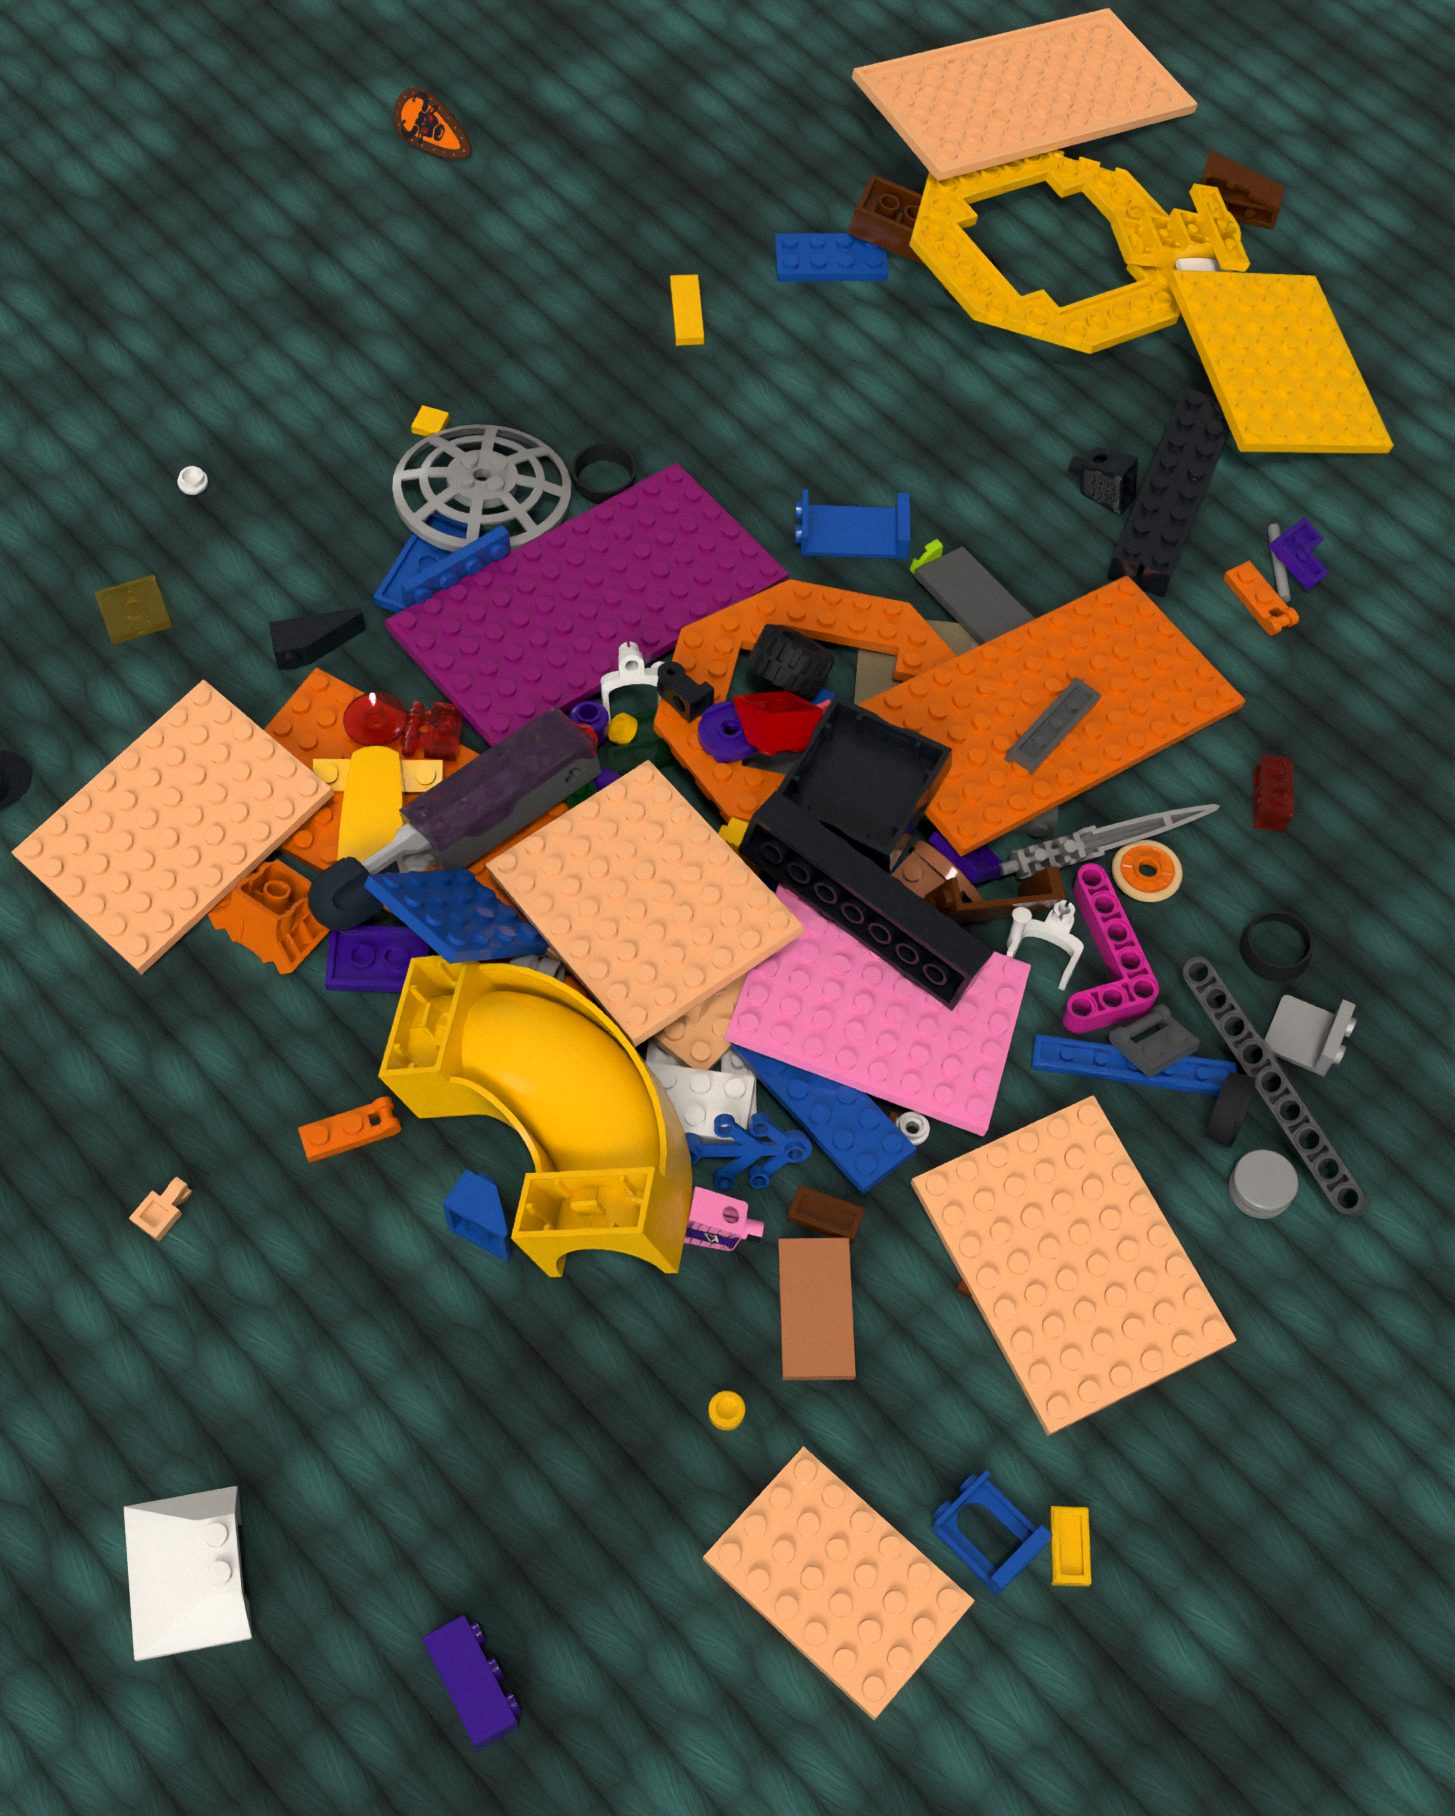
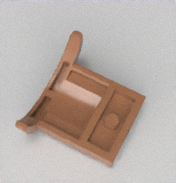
M916 840L910 846L913 852L891 874L892 877L899 879L907 888L924 899L927 893L950 878L957 877L961 897L965 894L971 902L983 901L980 893L970 880L948 858L932 845L922 840Z

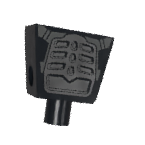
M1096 447L1086 459L1079 456L1072 458L1068 471L1081 477L1080 492L1086 498L1119 516L1125 512L1136 498L1138 457Z

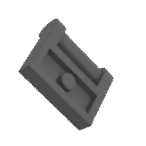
M1161 1003L1151 1008L1150 1013L1124 1028L1119 1026L1109 1033L1112 1045L1149 1078L1196 1052L1200 1041L1171 1016L1169 1008ZM1155 1025L1161 1028V1030L1136 1044L1131 1040Z

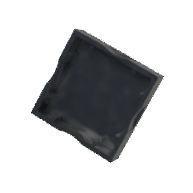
M835 695L813 730L807 748L793 763L777 792L785 798L792 800L801 810L811 817L818 819L823 826L838 837L845 839L850 846L865 857L872 859L877 866L890 873L952 767V749L915 731L892 725L876 713Z

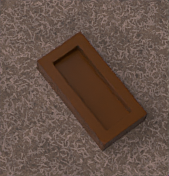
M799 1185L788 1212L787 1221L834 1238H849V1243L853 1244L865 1208Z

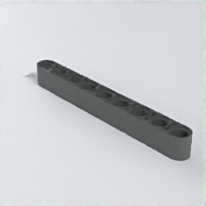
M1194 957L1189 959L1183 968V976L1247 1075L1256 1077V1089L1333 1206L1339 1212L1349 1217L1363 1215L1369 1207V1197L1219 970L1206 958ZM1202 968H1208L1207 977L1203 981L1196 982L1195 975L1197 971ZM1225 994V1004L1221 1008L1214 1009V999L1219 995ZM1236 1022H1244L1243 1032L1238 1036H1231L1232 1026ZM1255 1049H1262V1059L1256 1064H1250V1053ZM1273 1077H1280V1088L1275 1092H1268V1081ZM1292 1105H1299V1117L1295 1120L1287 1121L1285 1117L1287 1109ZM1317 1133L1320 1137L1318 1146L1307 1150L1304 1146L1305 1138L1309 1134ZM1330 1162H1337L1339 1166L1338 1174L1334 1178L1326 1179L1323 1175L1324 1167ZM1356 1191L1359 1196L1357 1205L1350 1209L1343 1206L1344 1195L1347 1192Z

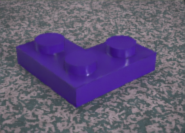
M1306 518L1300 520L1268 545L1275 553L1277 559L1284 563L1295 579L1307 591L1329 574V571L1311 552L1324 538Z

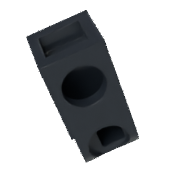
M665 662L659 666L657 670L658 694L689 723L700 717L708 707L714 704V688L707 681L698 685L691 677L685 674L684 667L677 662Z

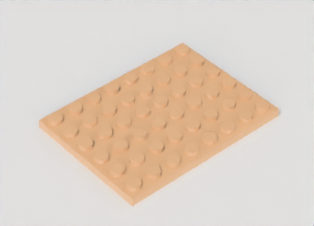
M203 679L11 853L142 975L230 893L241 879L246 878L334 795V792L329 785Z
M649 760L485 864L489 874L634 1047H637L804 933L802 923Z
M1094 1095L911 1180L914 1191L960 1276L971 1292L973 1300L1047 1436L1237 1341Z

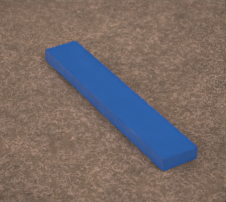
M1035 1034L1031 1069L1219 1096L1230 1072L1237 1073V1063L1187 1056L1149 1078L1113 1045Z

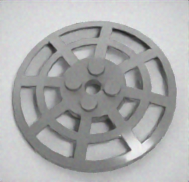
M474 424L445 429L429 435L416 443L404 454L396 467L393 476L392 492L395 508L407 527L424 541L450 552H456L478 539L480 525L500 524L517 519L526 532L510 537V551L512 552L553 530L562 523L568 513L571 502V480L562 459L541 440L508 427ZM484 434V435L466 436V437L454 439V440H451V441L445 440V439H448V438H452V437H456V436H461V435ZM499 435L516 439L534 448L526 449L513 441L496 436ZM482 442L481 450L464 452L457 447L466 443ZM494 443L507 446L517 451V453L506 457L493 451ZM430 445L437 447L427 456L421 468L404 470L409 461L419 452ZM444 452L454 458L448 467H431L434 461ZM547 456L558 467L562 477V486L545 481L543 468L537 459L538 457ZM528 460L534 469L536 478L518 474L515 465ZM446 477L447 489L435 495L429 485L428 478ZM485 477L488 479L485 481H479L476 478ZM419 479L420 489L427 503L415 513L409 508L403 496L402 481ZM518 485L534 488L530 496L521 504L513 497ZM543 491L559 496L560 500L554 511L542 523L536 525L527 512L538 503ZM454 498L459 503L470 507V513L455 510L445 503ZM502 504L509 509L498 514L482 515L483 509L497 507ZM438 511L452 520L467 523L466 539L442 533L428 526L423 521L432 513Z

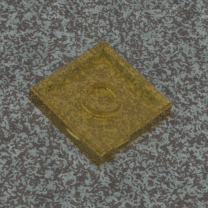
M154 574L94 592L112 645L172 627Z

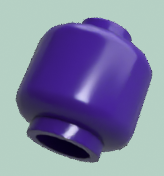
M591 700L575 704L570 710L568 725L572 723H586L590 725L597 734L598 745L602 744L607 739L609 733V715L606 708L600 703Z

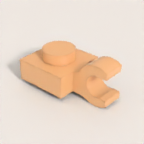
M175 1177L161 1196L152 1190L129 1219L133 1224L159 1242L182 1215L176 1206L185 1202L191 1195L192 1190L188 1188L185 1182Z

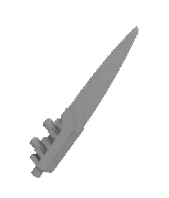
M1216 804L1194 806L1138 817L1097 829L1095 825L1086 827L1068 836L1012 851L1009 857L1010 861L998 864L1001 868L1000 874L1004 876L1014 873L1017 879H1023L1036 875L1047 867L1059 866L1061 868L1105 855V850L1179 827L1216 811L1220 806Z

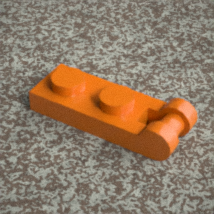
M1250 560L1225 572L1223 577L1225 583L1268 635L1273 636L1281 632L1285 626L1289 628L1298 624L1299 616L1296 610L1292 607L1289 608Z
M388 1096L380 1097L371 1104L298 1127L308 1162H315L399 1133L402 1128L399 1119L393 1115L392 1111L395 1107L392 1098ZM380 1117L381 1122L371 1127L369 1120Z

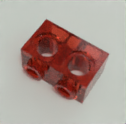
M1261 754L1253 773V828L1285 831L1294 813L1293 758Z

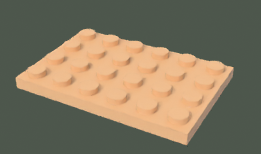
M804 1446L703 1556V1561L874 1721L975 1601Z

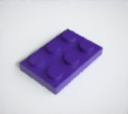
M354 926L344 931L331 930L325 977L326 990L402 992L411 958L430 956L431 946L409 927Z

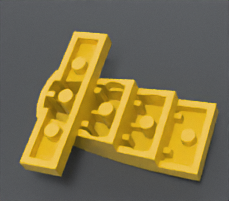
M1193 184L1189 193L1198 213L1173 208L1169 216L1144 212L1140 220L1115 216L1110 224L1124 261L1127 264L1176 267L1175 262L1178 259L1207 258L1218 260L1221 269L1245 272L1250 265V261L1240 241V227L1231 213L1227 211L1217 187Z
M382 746L363 747L354 751L351 759H313V773L329 785L334 793H344L337 861L349 856L355 857L361 863L393 842L397 830L404 826L401 818L406 816L405 794H443V760H402L398 752Z

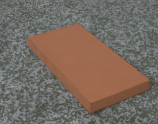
M849 1238L778 1239L782 1381L855 1380Z

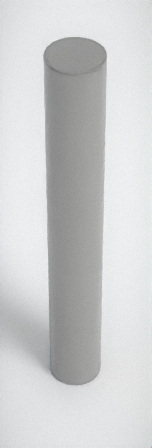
M1278 524L1268 526L1269 542L1272 543L1281 535L1280 526ZM1271 550L1277 594L1286 603L1291 599L1286 566L1277 559L1275 553Z

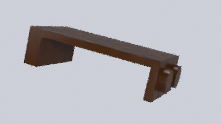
M1059 866L1047 867L1019 884L1021 897L962 903L957 877L950 878L925 895V899L934 908L948 918L955 920L958 924L1013 918L1012 912L1017 907H1025L1030 910L1032 915H1037L1066 897Z

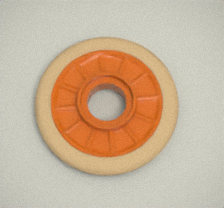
M1138 840L1125 844L1118 850L1112 861V875L1117 886L1126 895L1139 901L1158 902L1165 900L1177 891L1182 881L1183 871L1178 857L1167 846L1156 841ZM1149 865L1154 868L1156 874L1151 877L1144 876L1140 873L1139 867Z

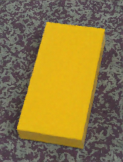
M1051 1506L1049 1509L1050 1532L1053 1534L1050 1540L1051 1584L1089 1587L1091 1585L1089 1510L1086 1507Z

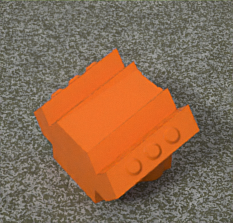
M278 859L273 862L267 863L265 861L259 864L207 913L215 930L226 929L232 942L237 941L256 953L263 963L273 961L280 975L293 972L330 931L329 928L317 922L308 908V893L312 882Z

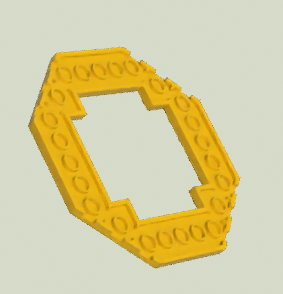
M1053 150L937 181L929 171L909 246L973 320L1088 354L1177 323L1180 309L1167 280L1170 271L1177 270L1176 267L1128 264L1126 270L1137 282L1059 307L1044 289L1020 296L962 230L963 228L976 225L978 215L968 204L1046 181L1061 198L1083 192L1110 223H1112L1115 216L1140 220L1144 212L1169 216L1127 170L1116 167L1115 171L1101 168V162L1084 157L1074 160L1064 157V151Z

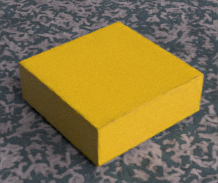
M422 405L411 425L412 433L427 437L445 430L450 421L449 413Z

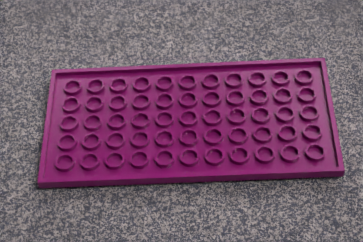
M676 462L506 554L504 558L495 560L482 567L475 575H468L458 580L456 585L451 586L449 590L442 589L434 593L424 603L420 605L416 603L386 619L385 628L497 752L541 724H545L571 709L575 704L600 692L601 677L607 673L619 671V647L624 642H627V647H630V642L638 645L639 651L643 656L644 665L676 647L682 627L787 581L789 573Z

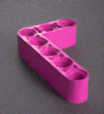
M1085 864L1078 871L1072 890L1073 896L1113 982L1075 993L1068 999L1062 1022L1068 1031L1075 1034L1086 1033L1143 1016L1150 1012L1159 993L1158 982L1105 870L1097 864ZM1084 882H1090V883L1094 884L1095 886H1089V885L1085 884ZM1097 909L1105 910L1107 913H1101ZM1110 936L1117 937L1120 941H1114ZM1122 964H1128L1134 969H1127ZM1135 992L1143 993L1147 998L1139 997ZM1104 1001L1113 1002L1117 1007H1110ZM1073 1011H1082L1086 1016H1078Z

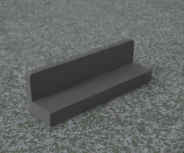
M1076 677L1009 749L1004 760L1008 763L1011 761L1016 762L1032 775L1066 736L1093 709L1102 695Z

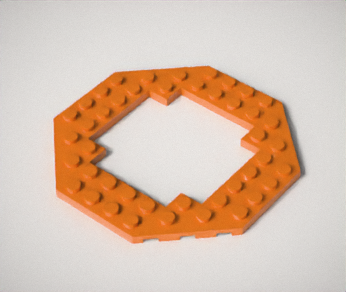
M789 579L682 627L672 662L681 664L685 669V674L691 677L698 685L707 681L714 688V704L727 701L741 648L752 650L766 624L781 625L811 639L896 655L898 657L893 679L907 681L957 657V655L908 602ZM661 697L654 719L653 730L671 747V753L684 769L687 768L695 778V783L708 800H713L720 809V815L726 823L729 824L732 817L750 822L756 810L775 790L777 791L786 774L742 766L744 759L730 761L727 764L716 762L713 756L709 755L698 741V726L702 715L689 723Z

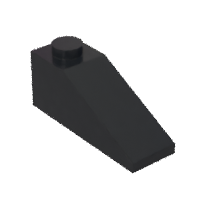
M362 607L269 622L278 670H292L310 665L366 630Z

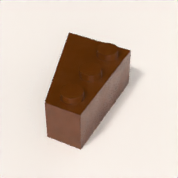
M1210 149L1200 184L1218 188L1227 211L1231 213L1237 222L1274 230L1285 186Z

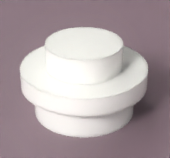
M195 466L184 468L180 472L177 481L179 489L189 495L199 494L208 486L207 475Z

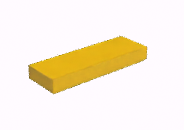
M698 274L670 276L676 346L703 345L704 330Z

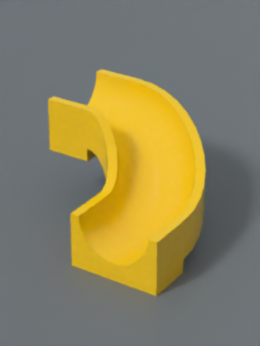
M441 955L411 958L378 1077L418 1118L488 1115L503 1121L519 1132L531 1153L536 1173H526L511 1239L549 1277H562L567 1253L583 1249H603L626 1253L652 1263L664 1273H678L690 1212L693 1184L688 1143L675 1106L662 1083L620 1029L595 1004L578 991L554 977L533 969L505 963H479V961L449 964Z

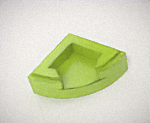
M938 539L925 546L927 551L919 560L914 558L910 567V571L913 574L916 568L942 556L943 545Z

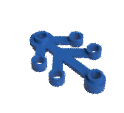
M756 1113L750 1117L751 1133L737 1124L734 1117L730 1114H720L715 1117V1134L722 1138L731 1137L737 1141L736 1143H703L699 1135L690 1132L685 1133L691 1156V1165L697 1163L701 1157H736L726 1166L717 1168L713 1173L714 1185L720 1190L732 1188L735 1184V1176L761 1156H772L761 1166H754L748 1172L749 1185L752 1188H766L770 1183L769 1176L787 1162H802L811 1155L812 1143L810 1139L799 1130L784 1132L772 1123L770 1117L765 1113ZM767 1136L774 1142H762L756 1137Z

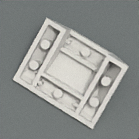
M238 1486L124 1506L134 1660L141 1661L253 1639L249 1599L244 1594L238 1533V1525H242Z

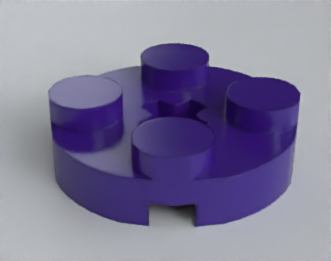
M719 702L711 705L704 711L698 726V741L701 747L709 755L713 756L716 762L727 764L730 761L745 759L758 751V748L746 740L734 702ZM724 728L736 729L737 732L735 735H727L724 733Z

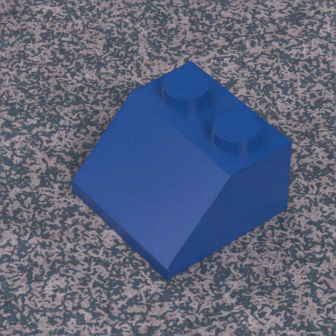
M466 1169L443 1202L448 1230L509 1263L512 1258L510 1241L495 1181L482 1172L475 1174Z

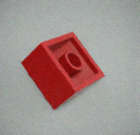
M790 691L734 695L733 702L747 742L758 748L759 752L765 755H777L779 751L784 750L804 752L810 742L813 730L823 716V709Z

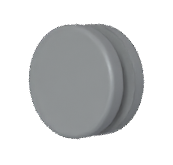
M1265 1149L1254 1150L1241 1157L1233 1169L1228 1183L1229 1194L1234 1204L1245 1214L1259 1219L1273 1218L1282 1214L1294 1199L1298 1190V1176L1293 1165L1281 1154Z

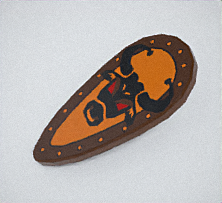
M409 88L401 93L396 100L393 116L396 129L404 140L417 148L443 158L463 159L471 155L472 147L463 127L438 98L423 88Z

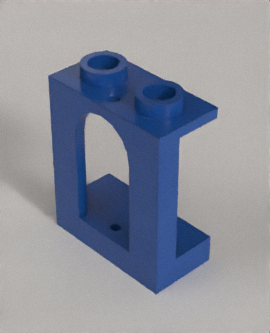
M986 1470L979 1478L972 1474L961 1485L959 1491L962 1495L954 1503L948 1499L933 1514L936 1521L931 1531L997 1597L1045 1548L1053 1534L1043 1525L1037 1529L988 1481L991 1473ZM969 1504L983 1506L1022 1544L999 1569L959 1530L956 1521L957 1514L964 1506Z

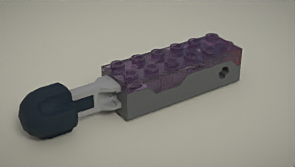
M553 706L399 809L404 826L397 830L393 842L361 863L355 857L348 856L321 872L312 881L308 893V908L318 923L330 930H348L363 923L383 909L384 904L364 887L368 875L385 874L386 872L409 873L410 871H425L431 866L439 870H456L457 868L467 867L560 803L568 795L573 794L574 791L602 774L597 754V734L590 725L575 723L559 708Z

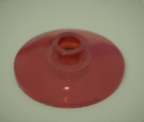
M370 692L357 697L347 706L343 716V724L347 735L354 742L366 747L385 746L394 742L403 734L408 721L407 712L402 702L395 696L383 692Z

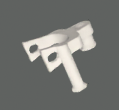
M627 642L621 644L618 656L619 671L607 673L600 680L602 705L608 711L609 724L611 722L610 691L631 684H650L657 687V670L661 664L665 663L658 661L652 664L651 668H645L642 653L634 642H630V647H627ZM658 694V706H659V702H660V699H661V696H660L659 694Z
M1066 900L1058 902L1048 914L1045 922L1031 919L1032 914L1025 907L1015 908L1012 912L1014 920L1006 943L1008 948L1006 956L1014 958L1022 939L1025 937L1041 938L1061 947L1071 956V960L1063 973L1058 987L1064 991L1084 948L1083 943L1077 937L1070 934L1074 923V905L1070 902L1068 907H1065Z

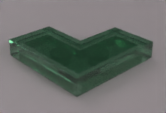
M657 709L631 715L637 720V731L633 737L634 742L605 749L610 770L624 776L647 760L657 769L675 765L671 747L663 737L660 738L653 730Z

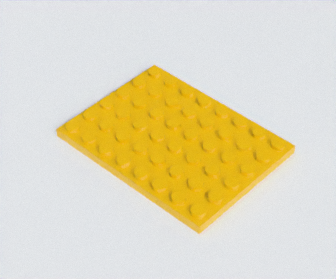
M1192 270L1170 271L1167 280L1240 452L1386 454L1390 452L1394 445L1316 276Z

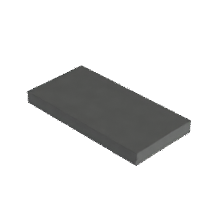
M963 546L915 569L914 577L980 645L1035 619Z

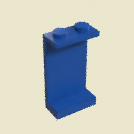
M809 489L802 490V501H796L795 519H801V525H796L795 543H801L800 555L908 559L910 547V493H898L896 508L808 505Z

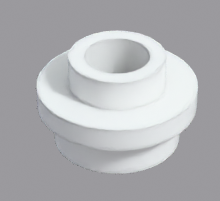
M907 1112L902 1114L896 1121L898 1129L914 1146L923 1143L927 1139L930 1126L928 1120L922 1114ZM914 1126L918 1132L911 1134L907 1132L906 1128Z

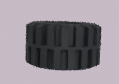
M766 624L748 657V663L760 676L786 691L806 697L818 695L835 663L831 654L814 640L795 630L774 624Z

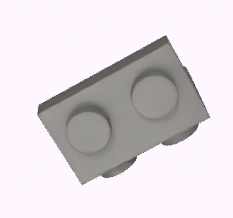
M1284 995L1279 1002L1265 1041L1276 1057L1324 1077L1332 1063L1339 1065L1344 1055L1346 1046L1341 1045L1344 1036L1350 1037L1357 1019L1351 1017L1356 1004L1343 999L1335 1014L1293 996Z

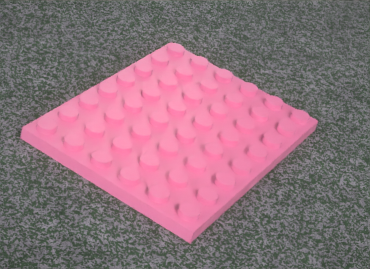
M778 883L775 896L802 923L804 933L747 972L724 1040L984 1136L989 1127L1031 965L994 951L974 985L951 1011L781 883Z

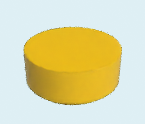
M624 712L616 715L609 725V739L620 746L628 744L636 734L637 720Z
M732 1391L717 1393L709 1403L708 1414L710 1421L721 1430L737 1428L743 1422L745 1416L743 1399Z

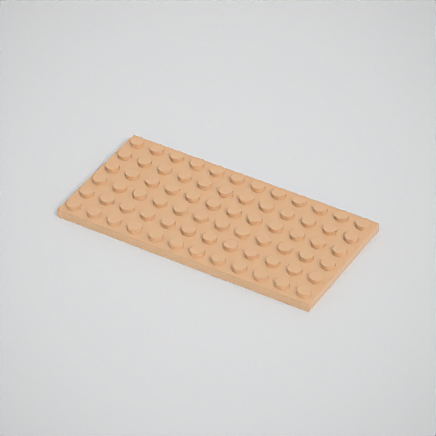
M1110 8L854 68L852 79L937 181L1195 113L1198 106L1197 102Z

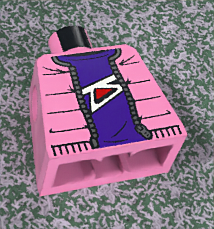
M695 1187L691 1194V1205L684 1243L733 1251L741 1239L759 1243L763 1234L764 1222L746 1218L748 1203Z

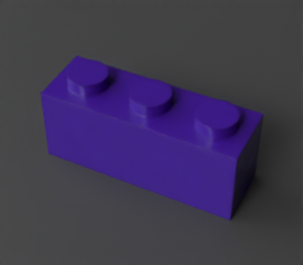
M462 1615L422 1638L477 1752L519 1728L515 1717L522 1713L512 1693L504 1695L498 1684V1681L504 1677L495 1658L491 1657L486 1660L480 1648L481 1645L486 1643V1640L477 1622L469 1625L465 1615Z

